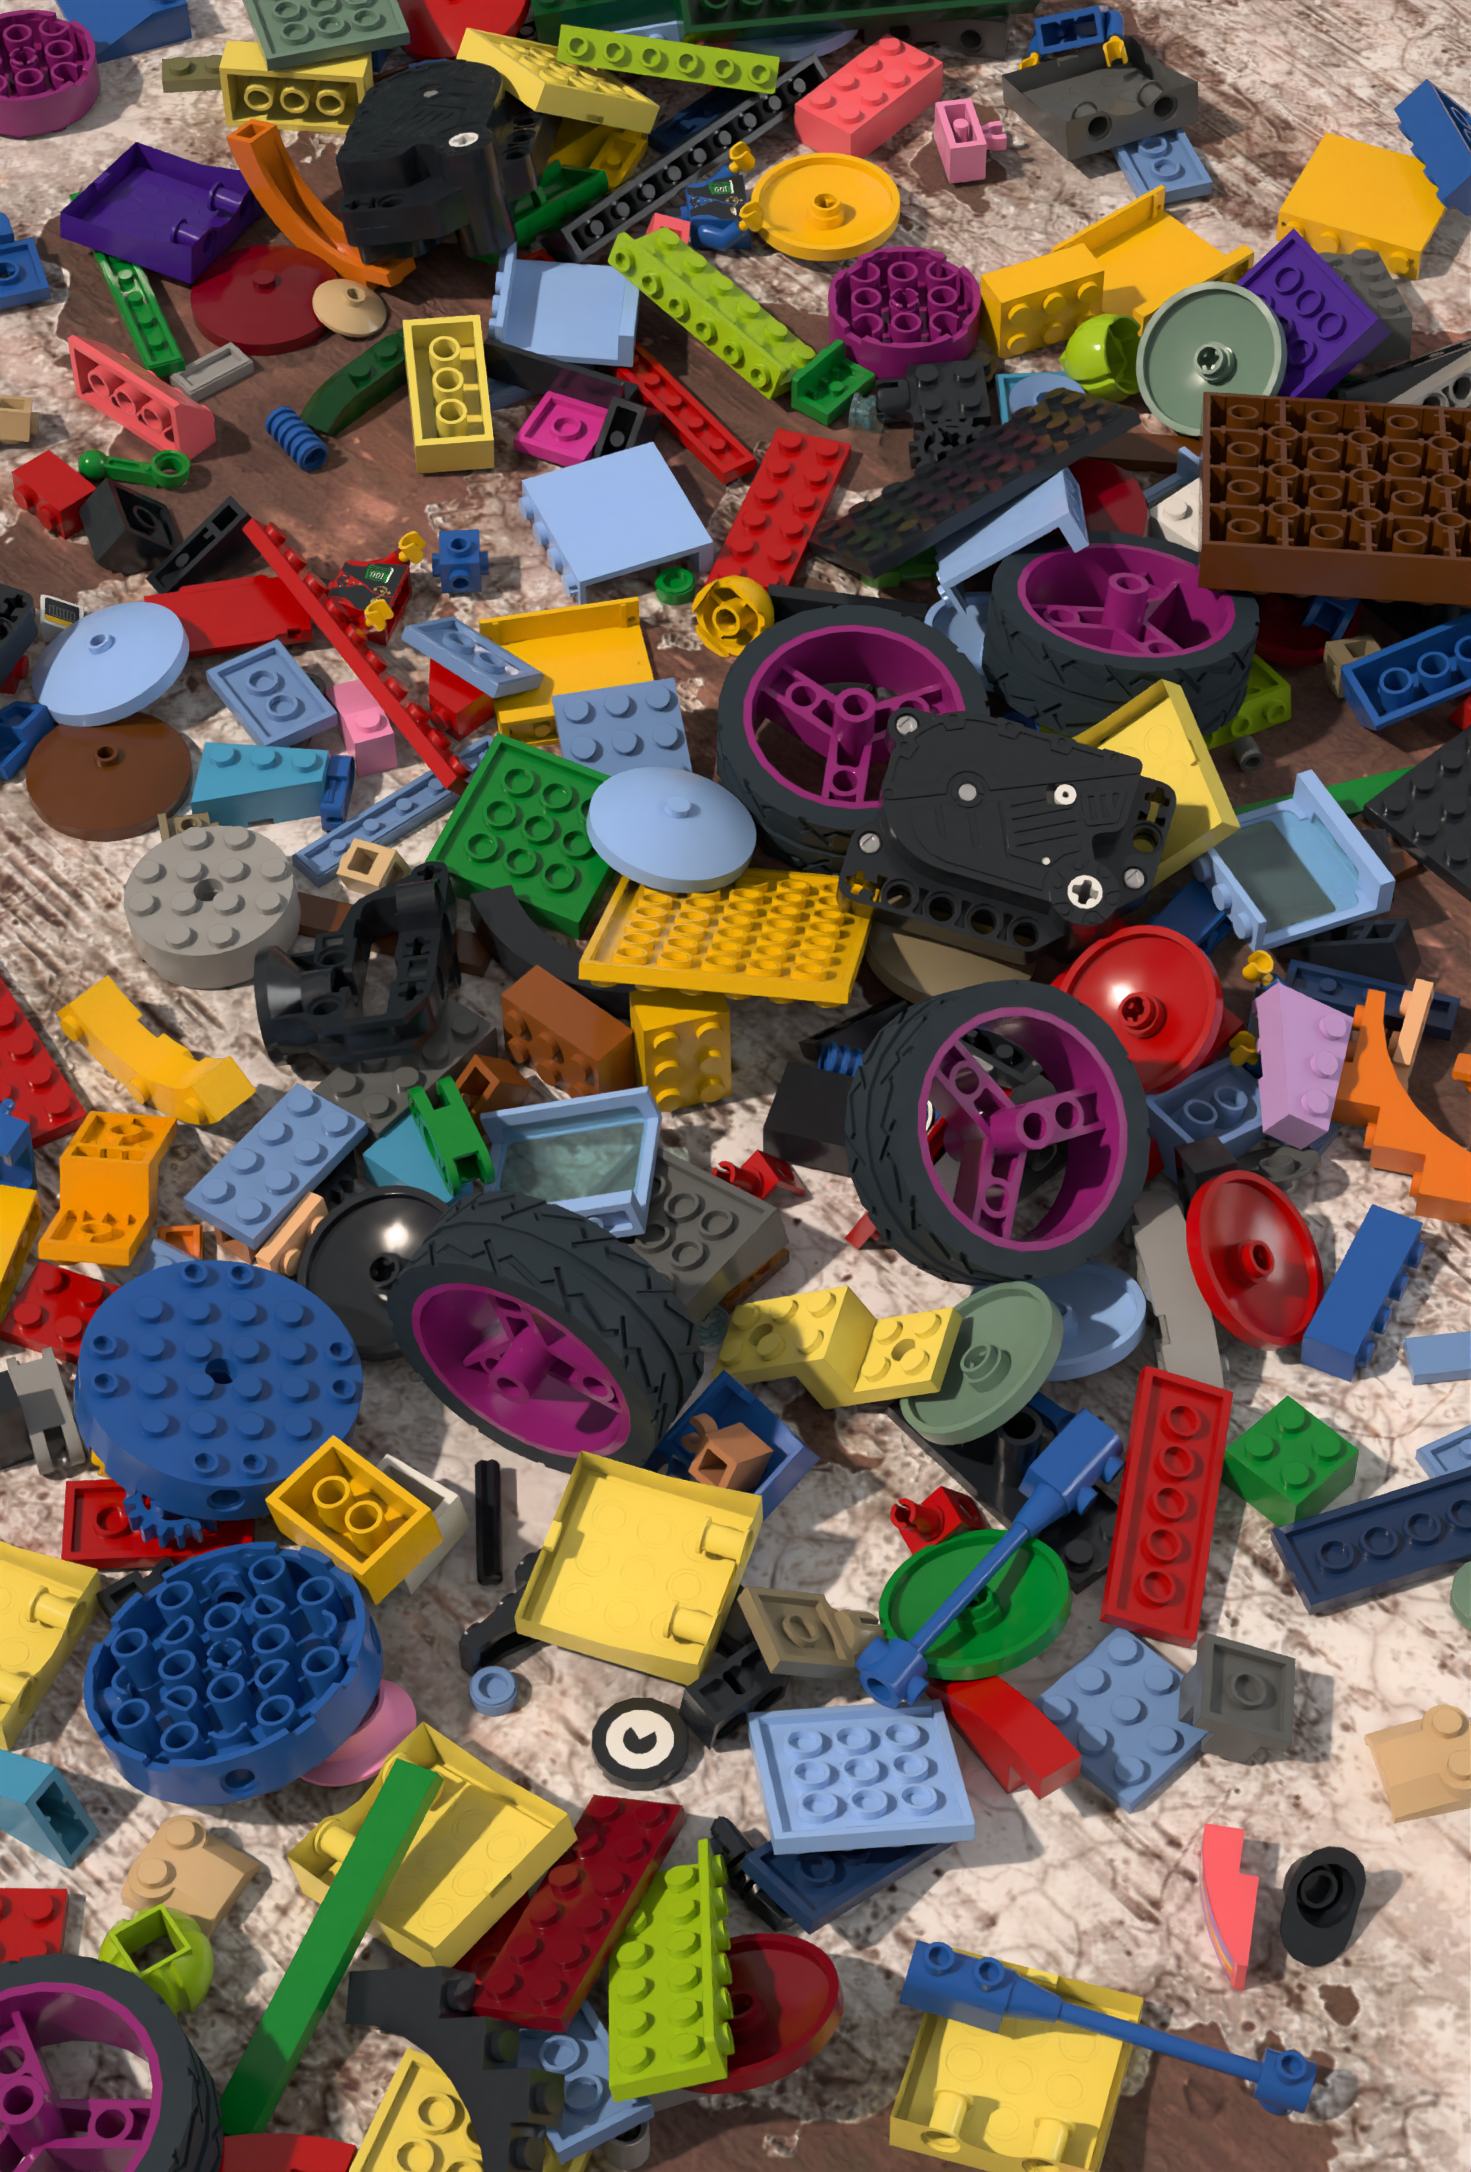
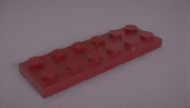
M593 1795L574 1827L577 1840L550 1867L475 1993V2002L470 2009L472 2017L487 2016L520 2023V2027L559 2033L567 2032L686 1823L687 1819L683 1805Z

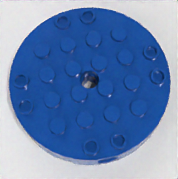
M195 1260L166 1265L148 1271L118 1288L102 1303L90 1320L82 1338L74 1384L73 1404L77 1426L89 1451L93 1449L94 1453L104 1463L105 1473L134 1496L137 1492H140L151 1499L161 1502V1509L187 1517L219 1521L244 1520L270 1515L271 1512L265 1499L331 1436H336L350 1447L361 1405L363 1372L356 1345L349 1331L331 1308L311 1291L283 1275L243 1262Z
M268 1541L250 1542L219 1548L184 1561L161 1574L164 1579L162 1583L144 1596L136 1592L110 1619L113 1628L103 1643H95L87 1662L83 1686L87 1715L120 1775L133 1787L156 1799L182 1805L211 1806L228 1805L268 1792L278 1791L286 1784L318 1766L333 1754L361 1723L376 1696L383 1669V1648L379 1632L359 1587L348 1572L345 1573L334 1564L331 1558L318 1550L303 1545L299 1551L283 1549L278 1542Z

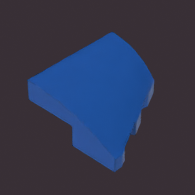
M15 701L0 709V779L10 780L28 762L32 751L41 739L56 728L47 705Z

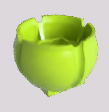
M1107 313L1096 315L1084 321L1075 330L1067 343L1065 351L1058 360L1067 376L1077 382L1083 388L1085 394L1111 402L1123 401L1133 394L1140 392L1136 376V357L1141 339L1137 333L1141 326L1128 315Z
M163 1903L134 1911V1917L131 1920L122 1918L117 1921L107 1932L98 1954L99 1961H106L138 1976L165 2000L176 2020L180 2011L184 2010L193 2014L203 2003L210 1989L215 1967L211 1943L202 1933L198 1923L182 1911L165 1907ZM159 1937H168L177 1952L140 1973L129 1957V1954Z

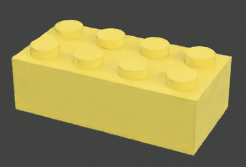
M227 40L219 66L226 126L241 127L250 119H256L276 124L279 130L346 134L350 124L353 123L359 103L362 102L366 92L374 86L371 52L329 59L320 63L313 62L293 66L283 70L268 71L257 42Z
M480 315L403 320L404 353L417 474L494 468V437Z

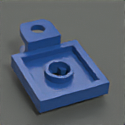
M0 212V309L51 299L50 288L33 237L15 241L8 217ZM8 273V278H1L2 274Z

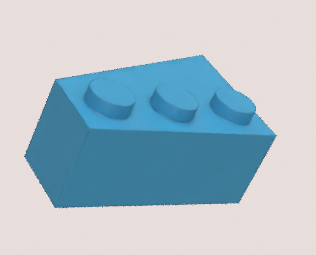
M205 742L191 799L192 814L208 812L210 823L219 822V826L234 825L248 828L247 822L273 818L274 823L320 816V802L322 803L330 761L329 750Z

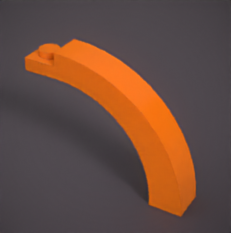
M250 119L226 137L232 155L243 177L273 222L297 248L309 251L325 260L334 269L339 279L356 281L369 287L371 290H375L380 285L385 287L398 285L406 275L416 269L413 257L376 261L371 264L362 263L358 247H352L347 243L343 224L319 201L297 171L284 146L276 124Z

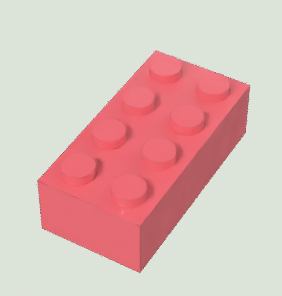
M885 34L794 104L795 140L820 153H840L864 159L942 98L943 62L889 34Z

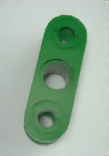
M447 1076L436 1080V1089L442 1108L436 1110L433 1109L421 1085L408 1089L407 1100L412 1117L449 1194L452 1197L461 1194V1184L480 1179L485 1185L496 1182L495 1171L489 1152L452 1077Z

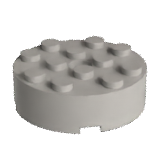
M241 826L191 827L182 833L164 840L152 848L136 864L124 890V909L139 957L143 962L146 961L152 968L157 970L159 977L184 987L200 989L221 988L254 978L255 956L259 947L277 945L287 953L295 941L300 928V901L291 865L286 855L267 837Z

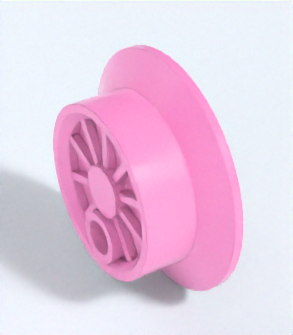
M381 1679L376 1696L368 1712L354 1732L333 1754L300 1778L315 1785L337 1787L355 1784L377 1775L386 1757L416 1728V1710L408 1693L399 1685Z

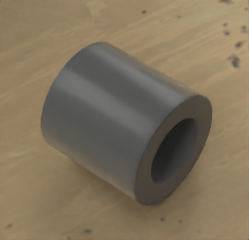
M1252 736L1239 737L1232 743L1230 750L1242 771L1251 772L1263 764L1264 756Z

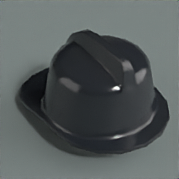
M1327 1846L1315 1850L1311 1854L1296 1860L1285 1874L1283 1884L1285 1903L1281 1914L1280 1934L1283 1946L1290 1956L1307 1966H1322L1334 1961L1345 1950L1352 1935L1358 1909L1364 1895L1366 1875L1364 1866L1356 1854L1344 1847Z

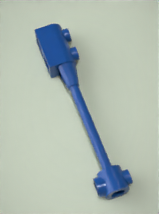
M1083 1407L1028 1468L1018 1490L1029 1499L1016 1515L1012 1527L909 1642L899 1638H892L887 1643L880 1636H877L867 1646L854 1667L861 1672L859 1675L860 1683L872 1699L888 1708L897 1707L902 1700L913 1706L930 1684L923 1678L928 1671V1666L922 1655L1026 1539L1032 1538L1057 1519L1066 1517L1072 1510L1082 1516L1098 1496V1492L1092 1489L1098 1480L1101 1479L1107 1485L1112 1483L1123 1469L1125 1462L1119 1458L1123 1453L1122 1441L1109 1426Z
M921 1940L916 1941L899 2000L900 2004L997 2034L1003 2018L1047 2023L1062 2022L1255 2082L1252 2098L1259 2100L1261 2106L1271 2114L1287 2115L1292 2111L1304 2114L1315 2080L1317 2063L1306 2060L1297 2051L1287 2050L1280 2052L1266 2047L1262 2060L1259 2062L1062 2001V1997L1017 1974L1015 1969L1003 1966L995 1958L984 1957L979 1959L956 1952L944 1942H933L930 1944Z

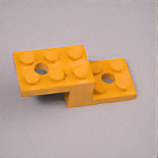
M100 1111L89 1112L60 1156V1209L38 1242L39 1259L53 1260L55 1264L62 1266H71L79 1262L96 1263L103 1269H119L130 1265L158 1217V1165L177 1135V1117Z

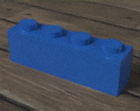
M1196 877L1184 889L1178 888L1160 914L1154 913L1146 923V925L1169 928L1184 935L1201 948L1207 956L1234 929L1233 923L1225 912L1216 907L1212 894L1205 884L1199 882Z
M1371 1205L1303 1335L1299 1363L1350 1383L1359 1366L1367 1368L1375 1350L1376 1343L1372 1342L1375 1334L1383 1335L1393 1312V1309L1389 1308L1392 1301L1400 1302L1409 1282V1276L1406 1274L1410 1267L1417 1269L1423 1258L1426 1243L1420 1241L1423 1227L1422 1222L1377 1205Z

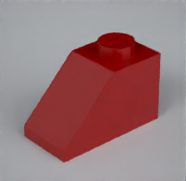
M430 658L428 689L430 720L437 730L446 732L460 742L495 717L493 698Z

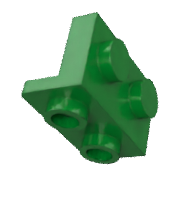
M838 338L827 348H823L805 367L798 369L794 373L790 382L791 407L829 426L875 386V373L845 358V342Z

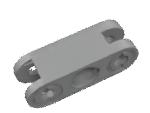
M51 1347L42 1349V1359L21 1365L19 1360L16 1361L15 1357L6 1359L10 1378L22 1406L32 1452L40 1475L54 1472L46 1442L63 1438L71 1466L86 1462L77 1427Z

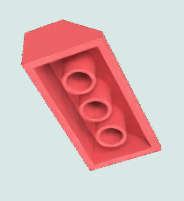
M71 335L67 338L77 397L158 450L182 452L188 457L189 461L216 442L215 419L208 407L193 401L184 395L180 389L165 383L152 371L145 370L131 361L127 355L117 352L104 343L76 335Z

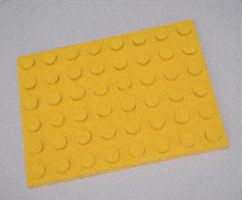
M747 868L737 880L727 886L700 893L662 891L642 885L622 875L579 961L578 979L590 980L592 985L598 987H612L617 985V983L635 984V988L642 991H657L662 987L678 988L681 993L686 995H703L706 991L724 993L725 997L736 1000L748 999L751 995L769 997L770 1001L780 1004L793 1003L797 999L814 1001L813 1003L816 1006L823 1008H835L840 1006V1004H848L873 921L849 914L841 909L836 900L839 880L837 875ZM854 884L851 893L859 895L863 886ZM876 889L873 901L879 902L881 890Z

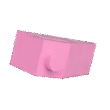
M357 679L327 687L325 692L326 700L338 714L339 724L336 727L348 755L354 756L355 771L358 778L397 768L393 729L385 711L361 680Z

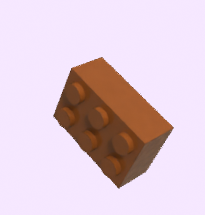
M536 965L501 994L505 1051L512 1060L519 1064L524 1063L538 1073L546 1084L550 1086L555 1085L571 1098L637 1087L634 1030L558 978Z

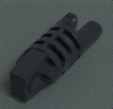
M718 1816L710 1828V1835L713 1837L709 1839L713 1854H722L724 1858L729 1888L735 1891L736 1896L740 1900L744 1901V1905L748 1910L755 1913L774 1932L795 1925L796 1922L741 1869L745 1855L756 1848L733 1822L724 1816Z

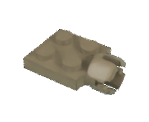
M746 1586L737 1598L772 1674L849 1681L858 1670L854 1667L855 1663L867 1646L877 1636L884 1640L883 1627L862 1624L878 1625L879 1619L875 1615L866 1611L852 1609L838 1611L830 1606L824 1594Z

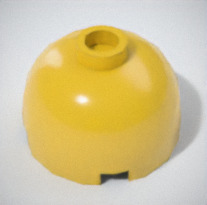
M731 575L712 581L697 593L692 605V614L696 612L698 625L695 626L698 637L708 649L721 657L728 658L729 653L739 656L748 643L767 628L771 629L774 625V606L769 594L762 585L747 577Z

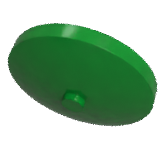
M987 1529L955 1534L935 1546L930 1544L922 1548L902 1563L885 1585L879 1602V1620L884 1630L885 1641L888 1643L892 1638H899L909 1642L1008 1530ZM1034 1537L1026 1539L922 1655L928 1666V1671L925 1675L944 1680L982 1679L1015 1669L1043 1652L1063 1630L1072 1606V1591L1068 1574L1056 1552L1047 1544Z

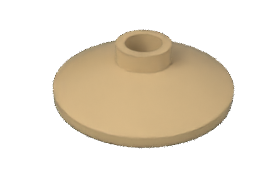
M347 279L329 280L318 286L313 295L312 306L318 319L326 327L341 335L357 338L371 336L377 333L385 323L386 308L381 298L369 287L356 281Z

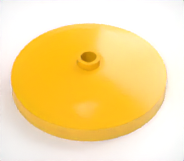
M812 153L787 159L773 166L761 176L753 189L751 201H756L764 211V215L761 217L763 219V226L757 231L758 234L773 248L787 255L812 261L846 260L876 249L895 231L900 216V196L897 186L884 170L869 161L840 153Z

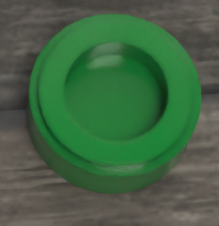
M679 567L667 568L661 571L655 579L656 596L661 602L668 605H682L689 602L695 595V578L693 574Z

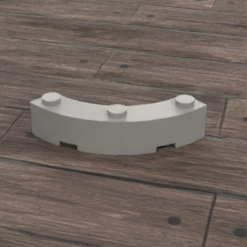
M1166 1189L1142 1192L1139 1201H1134V1212L1117 1239L1125 1249L1129 1259L1137 1258L1136 1275L1138 1284L1145 1296L1146 1310H1153L1154 1315L1157 1316L1161 1337L1152 1338L1157 1368L1224 1389L1223 1381L1229 1380L1230 1377L1229 1363L1226 1353H1219L1212 1312L1197 1286L1191 1269L1186 1244V1221L1181 1200H1175Z

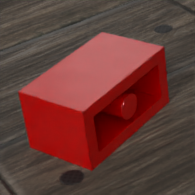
M47 450L12 471L15 488L13 490V497L16 503L23 510L28 509L38 517L46 529H52L66 540L84 528L78 509L97 488L52 451Z

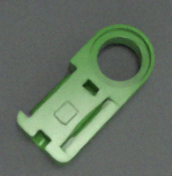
M932 545L876 579L861 573L860 579L865 585L872 588L900 586L902 581L933 578L936 583L939 581L936 575L939 567L935 561V556L938 553L935 546Z

